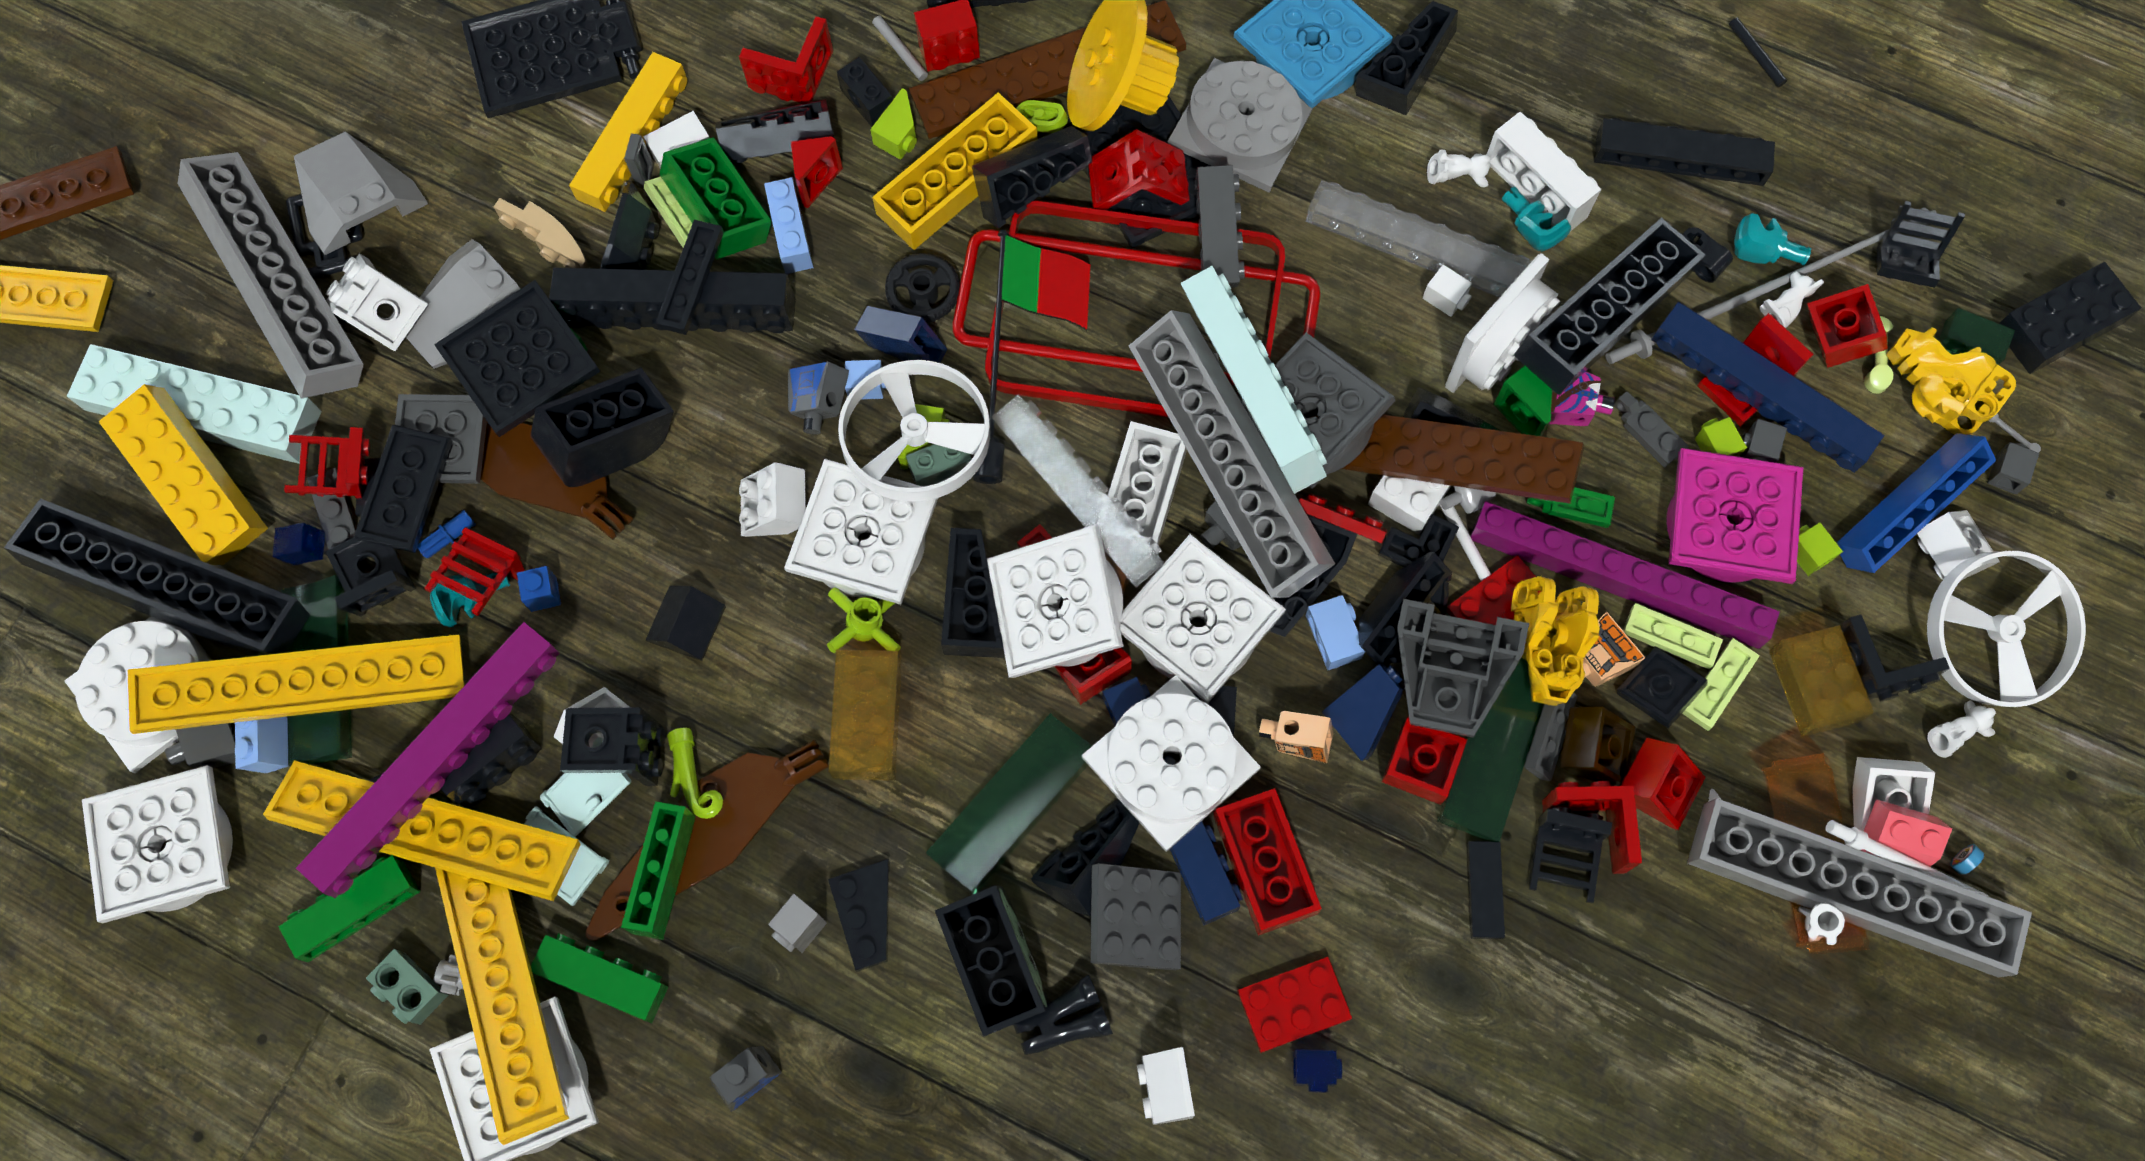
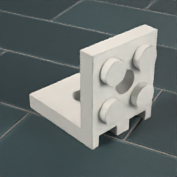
M359 253L356 259L351 257L342 270L345 274L339 282L335 280L326 292V295L329 296L327 302L332 313L391 350L396 351L428 303L377 271L371 261ZM383 303L391 304L394 308L392 316L389 318L379 317L377 315L379 305Z

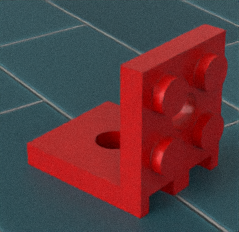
M815 16L796 63L742 48L739 59L748 88L760 94L768 93L775 95L784 101L792 100L802 104L812 102L833 54L827 21L824 18Z
M1137 129L1092 156V163L1088 165L1093 209L1107 210L1141 189L1179 205L1190 201L1183 150ZM1117 169L1116 175H1115V177L1112 179L1113 173H1114V171Z
M1770 313L1760 320L1743 342V344L1794 377L1814 355ZM1707 376L1697 385L1739 426L1743 425L1758 411V409L1747 402L1736 399L1732 392L1721 385L1712 383Z
M1598 781L1590 783V787H1578L1577 782L1559 783L1558 787L1551 790L1542 800L1543 813L1547 809H1552L1553 806L1566 807L1571 809V812L1606 811L1607 821L1612 822L1611 835L1609 836L1612 873L1625 874L1642 863L1634 786H1610V782Z

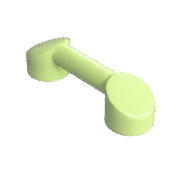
M1880 316L1887 334L1888 346V333L1893 329V324L1889 319ZM1888 349L1875 353V367L1864 378L1866 389L1875 394L1884 392L1893 380V371L1888 366V357L1886 356Z

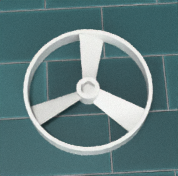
M901 361L872 372L861 380L848 395L839 418V440L844 459L852 474L871 491L898 501H927L957 490L978 471L989 448V415L982 394L965 375L947 365L933 361ZM909 375H931L955 383L964 389L977 403L985 424L927 422L924 416L916 412ZM884 383L903 418L900 424L902 437L860 469L846 448L847 424L858 402L869 391ZM928 442L974 455L972 460L960 472L934 485L904 488L880 482L907 445L918 447Z
M2021 551L1986 552L1960 563L1951 570L1936 590L1927 620V637L1932 658L1935 660L1945 657L1950 667L1949 670L1941 674L1956 691L1973 701L2003 707L2031 705L2046 699L2059 690L2068 681L2079 663L2086 634L2082 603L2067 576L2046 559ZM2001 556L2014 557L2028 562L2046 575L2014 615H1996L1992 617L1952 595L1961 579L1973 568L1985 561ZM2060 595L2067 616L2065 650L2054 673L2036 690L2020 641L2026 631L2024 620ZM1944 621L1985 629L1989 637L1997 642L2000 701L1990 699L1978 693L1959 676L1946 650Z

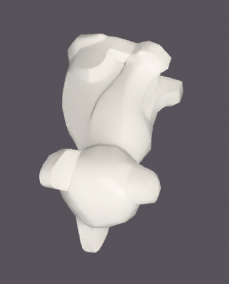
M1439 150L1429 160L1427 179L1429 183L1435 185L1437 182H1444L1469 174L1480 187H1487L1488 181L1485 176L1490 168V156L1475 154L1472 158H1468L1464 155L1447 154L1446 150Z
M1797 271L1793 272L1790 276L1791 288L1784 290L1777 300H1765L1760 306V311L1764 316L1770 313L1781 325L1787 328L1798 316L1803 299L1810 297L1824 283L1822 279L1815 282L1809 276H1801Z
M1971 700L1964 704L1966 717H1959L1952 722L1937 725L1928 732L1927 739L1930 747L1938 756L1947 758L1952 756V753L1963 746L1964 741L1970 739L1976 732L1985 737L1993 736L1995 731L1991 727L1994 723L1993 716L1996 714V711L1985 706H1975Z
M1820 903L1814 906L1812 910L1799 907L1798 911L1806 916L1805 929L1809 936L1808 940L1816 944L1821 938L1825 937L1826 944L1834 945L1837 942L1836 937L1844 928L1845 919L1841 911L1829 903Z

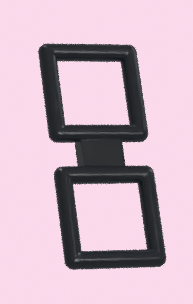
M302 194L287 198L286 205L294 247L299 256L313 253L315 256L316 266L308 268L312 278L316 279L342 272L345 264L351 258L347 257L346 247L343 246L324 255L315 241L306 243L299 206L304 205ZM361 223L350 228V232H347L351 243L362 240ZM335 315L339 324L347 322L339 316Z

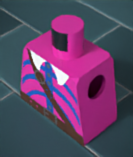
M1585 372L1560 396L1552 390L1551 422L1549 424L1588 426L1595 412L1608 415L1612 413L1615 398L1600 395V377Z

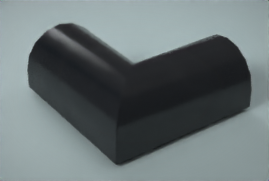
M1432 514L1420 539L1391 527L1378 556L1402 567L1411 564L1429 552H1434L1444 561L1459 526Z

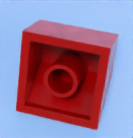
M1646 738L1641 749L1637 752L1636 759L1628 774L1624 777L1621 786H1634L1637 809L1672 829L1679 830L1706 777L1679 745Z

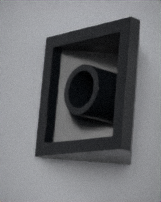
M669 586L646 637V641L703 661L726 606L692 586Z

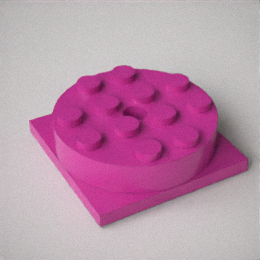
M1681 448L1678 452L1675 493L1667 511V530L1671 540L1669 564L1690 567L1708 578L1722 582H1744L1757 578L1793 584L1796 581L1803 467ZM1727 517L1732 518L1736 525L1734 526V524L1730 523Z

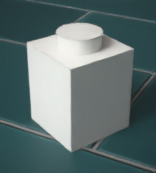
M1442 265L1428 283L1422 299L1452 317L1457 309L1462 311L1472 296L1468 293L1472 283L1450 268Z

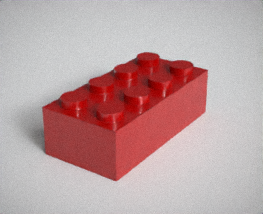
M1274 788L1215 809L1213 815L1258 936L1318 915L1322 908L1276 789Z

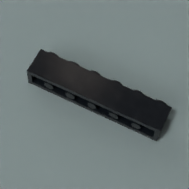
M1604 118L1596 136L1594 163L1764 186L1773 173L1775 142L1765 141L1762 138L1736 137L1733 134L1722 135L1708 133L1704 130L1693 131L1679 129L1675 126L1664 127L1651 125L1647 122L1635 123L1622 121L1618 118Z

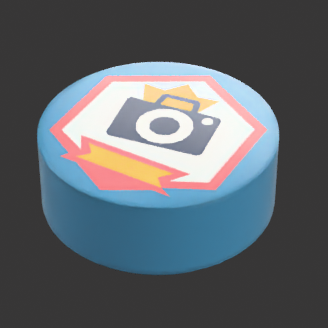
M1975 844L1968 845L1956 854L1950 866L1960 875L1967 874L1981 863L1984 858V852Z

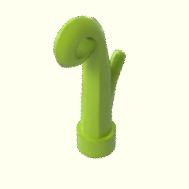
M678 728L670 731L667 734V738L674 758L671 797L678 796L681 786L687 804L696 816L705 819L715 817L722 809L723 798L721 793L716 790L707 791L700 796L693 754L695 743L692 730L689 728ZM712 799L711 805L705 808L706 803Z

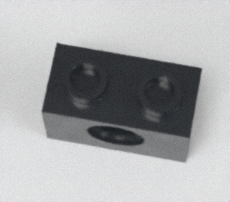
M858 57L838 70L837 76L841 91L869 125L873 127L893 99L888 90L862 59Z

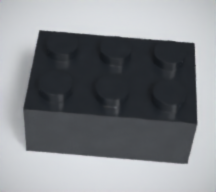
M509 713L506 718L499 720L490 729V734L484 742L476 745L467 754L468 758L465 763L458 769H454L445 778V783L441 789L446 796L465 808L475 806L484 800L486 793L494 786H500L507 782L512 776L511 773L517 768L531 763L537 757L536 753L542 750V748L522 722Z

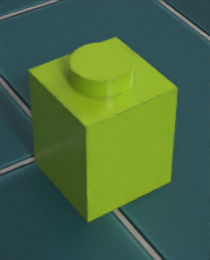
M1730 417L1721 421L1718 418L1707 421L1701 426L1702 430L1695 437L1700 450L1704 452L1739 457L1747 448Z
M1821 523L1816 524L1812 528L1805 525L1799 529L1797 563L1807 576L1829 564L1843 552Z

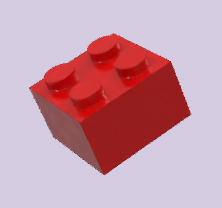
M959 0L914 12L918 44L927 72L943 70L951 65L969 63L974 59L980 58L977 25L968 0Z
M1868 284L1807 303L1809 318L1827 368L1888 349L1887 334Z
M1407 717L1401 726L1382 782L1441 805L1448 797L1468 739L1449 732L1411 725L1409 717Z

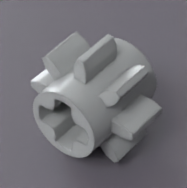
M450 954L449 961L441 960L439 962L434 982L435 984L442 985L440 992L459 996L463 985L456 955Z

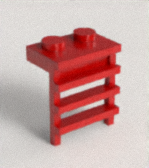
M350 427L349 438L289 435V443H301L298 486L285 485V493H298L300 496L317 494V496L324 497V495H336L342 498L343 496L362 498L363 484L368 482V466H364L365 456L370 455V439L365 438L363 428ZM309 444H320L317 487L306 486ZM328 445H339L336 487H325Z
M465 527L462 530L463 535L459 541H454L451 546V552L447 557L443 556L441 559L442 564L437 571L433 570L430 574L431 579L424 588L431 593L439 583L477 602L472 609V613L478 616L507 575L518 580L517 573L525 570L520 561L521 557L517 552ZM460 554L498 574L493 580L454 560ZM450 569L487 587L484 594H481L444 576V574Z

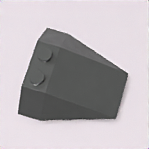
M1403 599L1397 631L1410 724L1474 738L1523 656L1529 623L1497 617L1496 625L1436 614L1434 613L1435 605Z

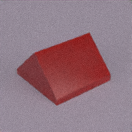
M832 136L791 141L795 179L803 206L807 209L843 169L836 139Z
M1117 648L1100 653L1093 659L1079 665L1055 666V668L1081 705L1131 672L1132 660L1122 648Z

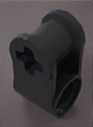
M1692 227L1684 231L1683 236L1706 255L1693 272L1703 281L1713 283L1732 263L1733 256L1731 252L1699 228Z

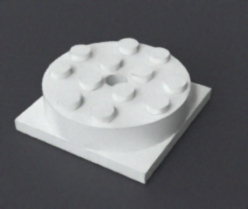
M1542 253L1538 254L1469 331L1461 345L1446 381L1445 388L1454 393L1464 380L1468 379L1479 389L1489 390L1497 380L1501 382L1512 368L1510 366L1515 359L1519 361L1514 355L1527 336L1551 316L1560 303V300L1557 299L1558 293L1540 281L1550 259Z
M824 459L784 569L786 572L824 582L831 589L836 587L847 596L859 598L876 597L901 605L910 578L922 560L926 543L925 535L938 498L919 502L889 499L865 487L852 474L847 465ZM883 476L880 480L882 483L896 487H923ZM867 532L872 534L866 540H861L859 542V539H857L858 536L862 533Z
M1092 525L987 558L1009 677L1015 678L1054 666L1079 665L1093 659L1100 653L1123 647L1119 627L1123 611L1122 588L1114 568L1106 560L1099 526ZM1062 598H1063V599H1066L1065 601H1063V605H1062V607H1061V609H1060V608H1059L1060 601L1062 600Z
M1189 534L1122 611L1119 627L1121 635L1139 648L1157 671L1170 679L1177 675L1192 692L1208 704L1230 676L1240 670L1247 662L1254 648L1285 613L1286 609ZM1194 618H1200L1204 620L1206 626L1192 627L1190 621Z
M151 616L145 621L125 624L104 635L88 651L79 670L67 678L65 683L76 696L77 706L84 720L95 731L105 736L129 771L136 773L179 739L175 729L138 734L130 732L128 670L213 660L190 631Z
M1177 675L1171 678L1152 696L1136 703L1126 711L1116 726L1082 755V759L1165 852L1261 768L1233 737L1230 728L1221 715L1207 703L1199 700ZM1164 753L1179 754V763L1175 765L1167 764L1163 759Z
M207 765L82 799L97 922L106 923L146 911L166 912L178 910L195 903L207 894L230 888L227 866L232 852V829L225 811L217 802L212 767ZM166 841H169L166 843L165 848L161 851L162 844Z
M557 997L541 1002L540 1006L569 1119L508 1144H501L497 1135L474 1032H469L430 1049L464 1161H510L522 1155L545 1150L562 1138L599 1123L588 1090L586 1062L580 1049L571 1038Z

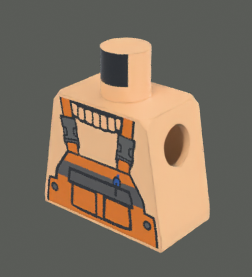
M1608 612L1603 614L1598 620L1600 628L1599 638L1583 660L1585 677L1595 687L1634 669L1645 659V656Z
M1281 711L1279 722L1262 719L1259 737L1275 740L1279 752L1318 762H1328L1334 735L1331 718Z

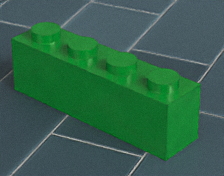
M655 801L621 928L631 934L664 939L696 815L685 806Z
M393 855L384 856L376 860L372 864L371 869L363 874H357L353 879L352 886L345 893L338 895L336 898L326 894L320 895L316 898L315 904L307 909H299L291 913L287 917V921L278 927L295 959L308 963L421 891L403 860Z
M558 933L556 939L545 935L531 964L533 974L644 1021L653 1022L668 990V986L660 983L662 976L645 969L642 975L631 971L633 964L619 958H615L613 963L602 959L604 952L588 945L584 951L573 947L576 940Z

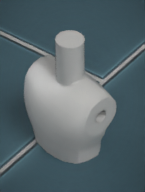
M1454 486L1455 493L1441 499L1440 504L1444 510H1447L1460 503L1468 514L1480 510L1485 501L1488 502L1496 496V492Z

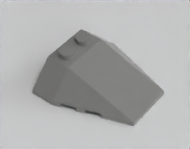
M346 131L294 156L309 232L324 255L351 243L346 230L396 206L403 217L428 204L412 179Z
M471 239L448 257L420 296L428 305L408 332L406 338L433 369L443 366L447 362L434 344L521 288L481 244Z

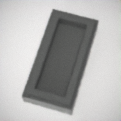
M631 133L624 159L636 186L644 188L645 181L651 178L654 164L642 136Z

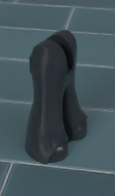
M1090 975L1083 977L1064 994L1049 1002L1050 1008L1045 1012L1013 1024L1016 1034L1034 1030V1027L1038 1025L1042 1032V1035H1034L1028 1041L1021 1043L1025 1055L1039 1053L1074 1040L1104 1037L1113 1034L1102 1006L1065 1023L1055 1024L1057 1020L1100 1003Z

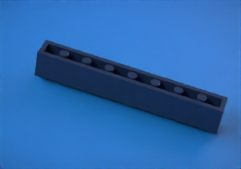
M1680 302L1675 305L1651 339L1657 343L1660 349L1672 353L1680 358L1687 367L1698 370L1706 375L1712 383L1721 385L1732 392L1736 399L1747 402L1755 407L1762 416L1773 419L1783 427H1786L1788 433L1799 436L1808 442L1814 450L1825 453L1844 469L1855 473L1868 461L1885 436Z
M1137 677L1102 691V699L1114 726L1132 706L1151 696L1146 684L1140 685ZM1164 753L1163 759L1167 764L1175 765L1174 757H1177V754ZM1201 821L1169 850L1204 926L1237 912L1240 908L1239 901L1243 899L1235 882L1230 884L1225 872L1229 871V867L1222 853L1217 855L1212 843L1216 842L1210 825L1204 826Z

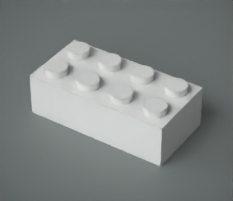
M1519 112L1495 131L1486 154L1490 156V167L1511 187H1516L1530 203L1538 200L1545 205L1542 213L1553 214L1552 227L1567 219L1572 231L1588 218L1601 188L1592 177L1587 176L1577 166L1574 159L1567 157L1557 147L1553 139L1546 137L1537 128L1532 119Z
M1130 422L1098 525L1104 544H1106L1108 535L1137 543V553L1152 557L1156 556L1187 452L1179 434Z

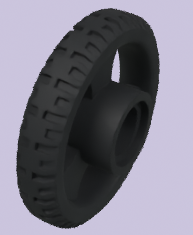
M919 253L917 255H909L910 257L906 256L892 267L886 279L885 293L891 309L895 312L922 317L925 322L929 323L935 322L937 319L940 320L944 315L951 312V309L957 303L960 283L955 269L947 260L938 255L935 256V254ZM920 265L938 268L935 274L923 268L916 269L910 274L907 271L912 267ZM943 285L950 286L949 294L945 301L932 309L930 306L938 298L937 288ZM903 286L908 288L910 300L915 305L913 309H909L900 303L896 296L895 287ZM920 286H928L926 290H917Z

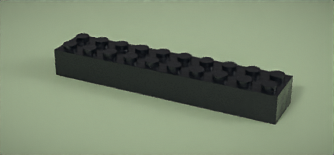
M41 498L4 547L24 566L250 656L286 653L310 617V613L297 598Z

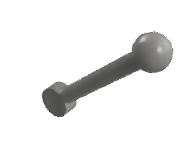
M1998 413L1989 420V422H1995L2030 450L2038 453L2041 451L2039 444L2027 441L2002 421Z

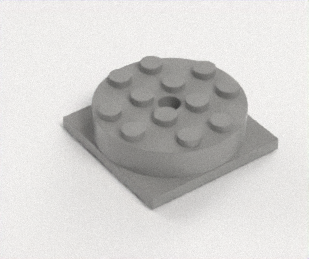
M1214 58L1206 73L1195 84L1190 102L1171 134L1168 144L1211 166L1233 165V174H1239V179L1270 193L1313 108L1309 107L1298 96L1294 87L1277 71L1254 61L1224 63Z

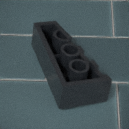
M1070 126L972 165L983 218L999 229L1007 223L1006 219L1015 213L1020 214L1027 209L1026 205L1034 199L1044 197L1050 193V188L1058 182L1064 183L1092 163L1088 136Z
M951 528L941 641L944 655L1005 658L981 529Z

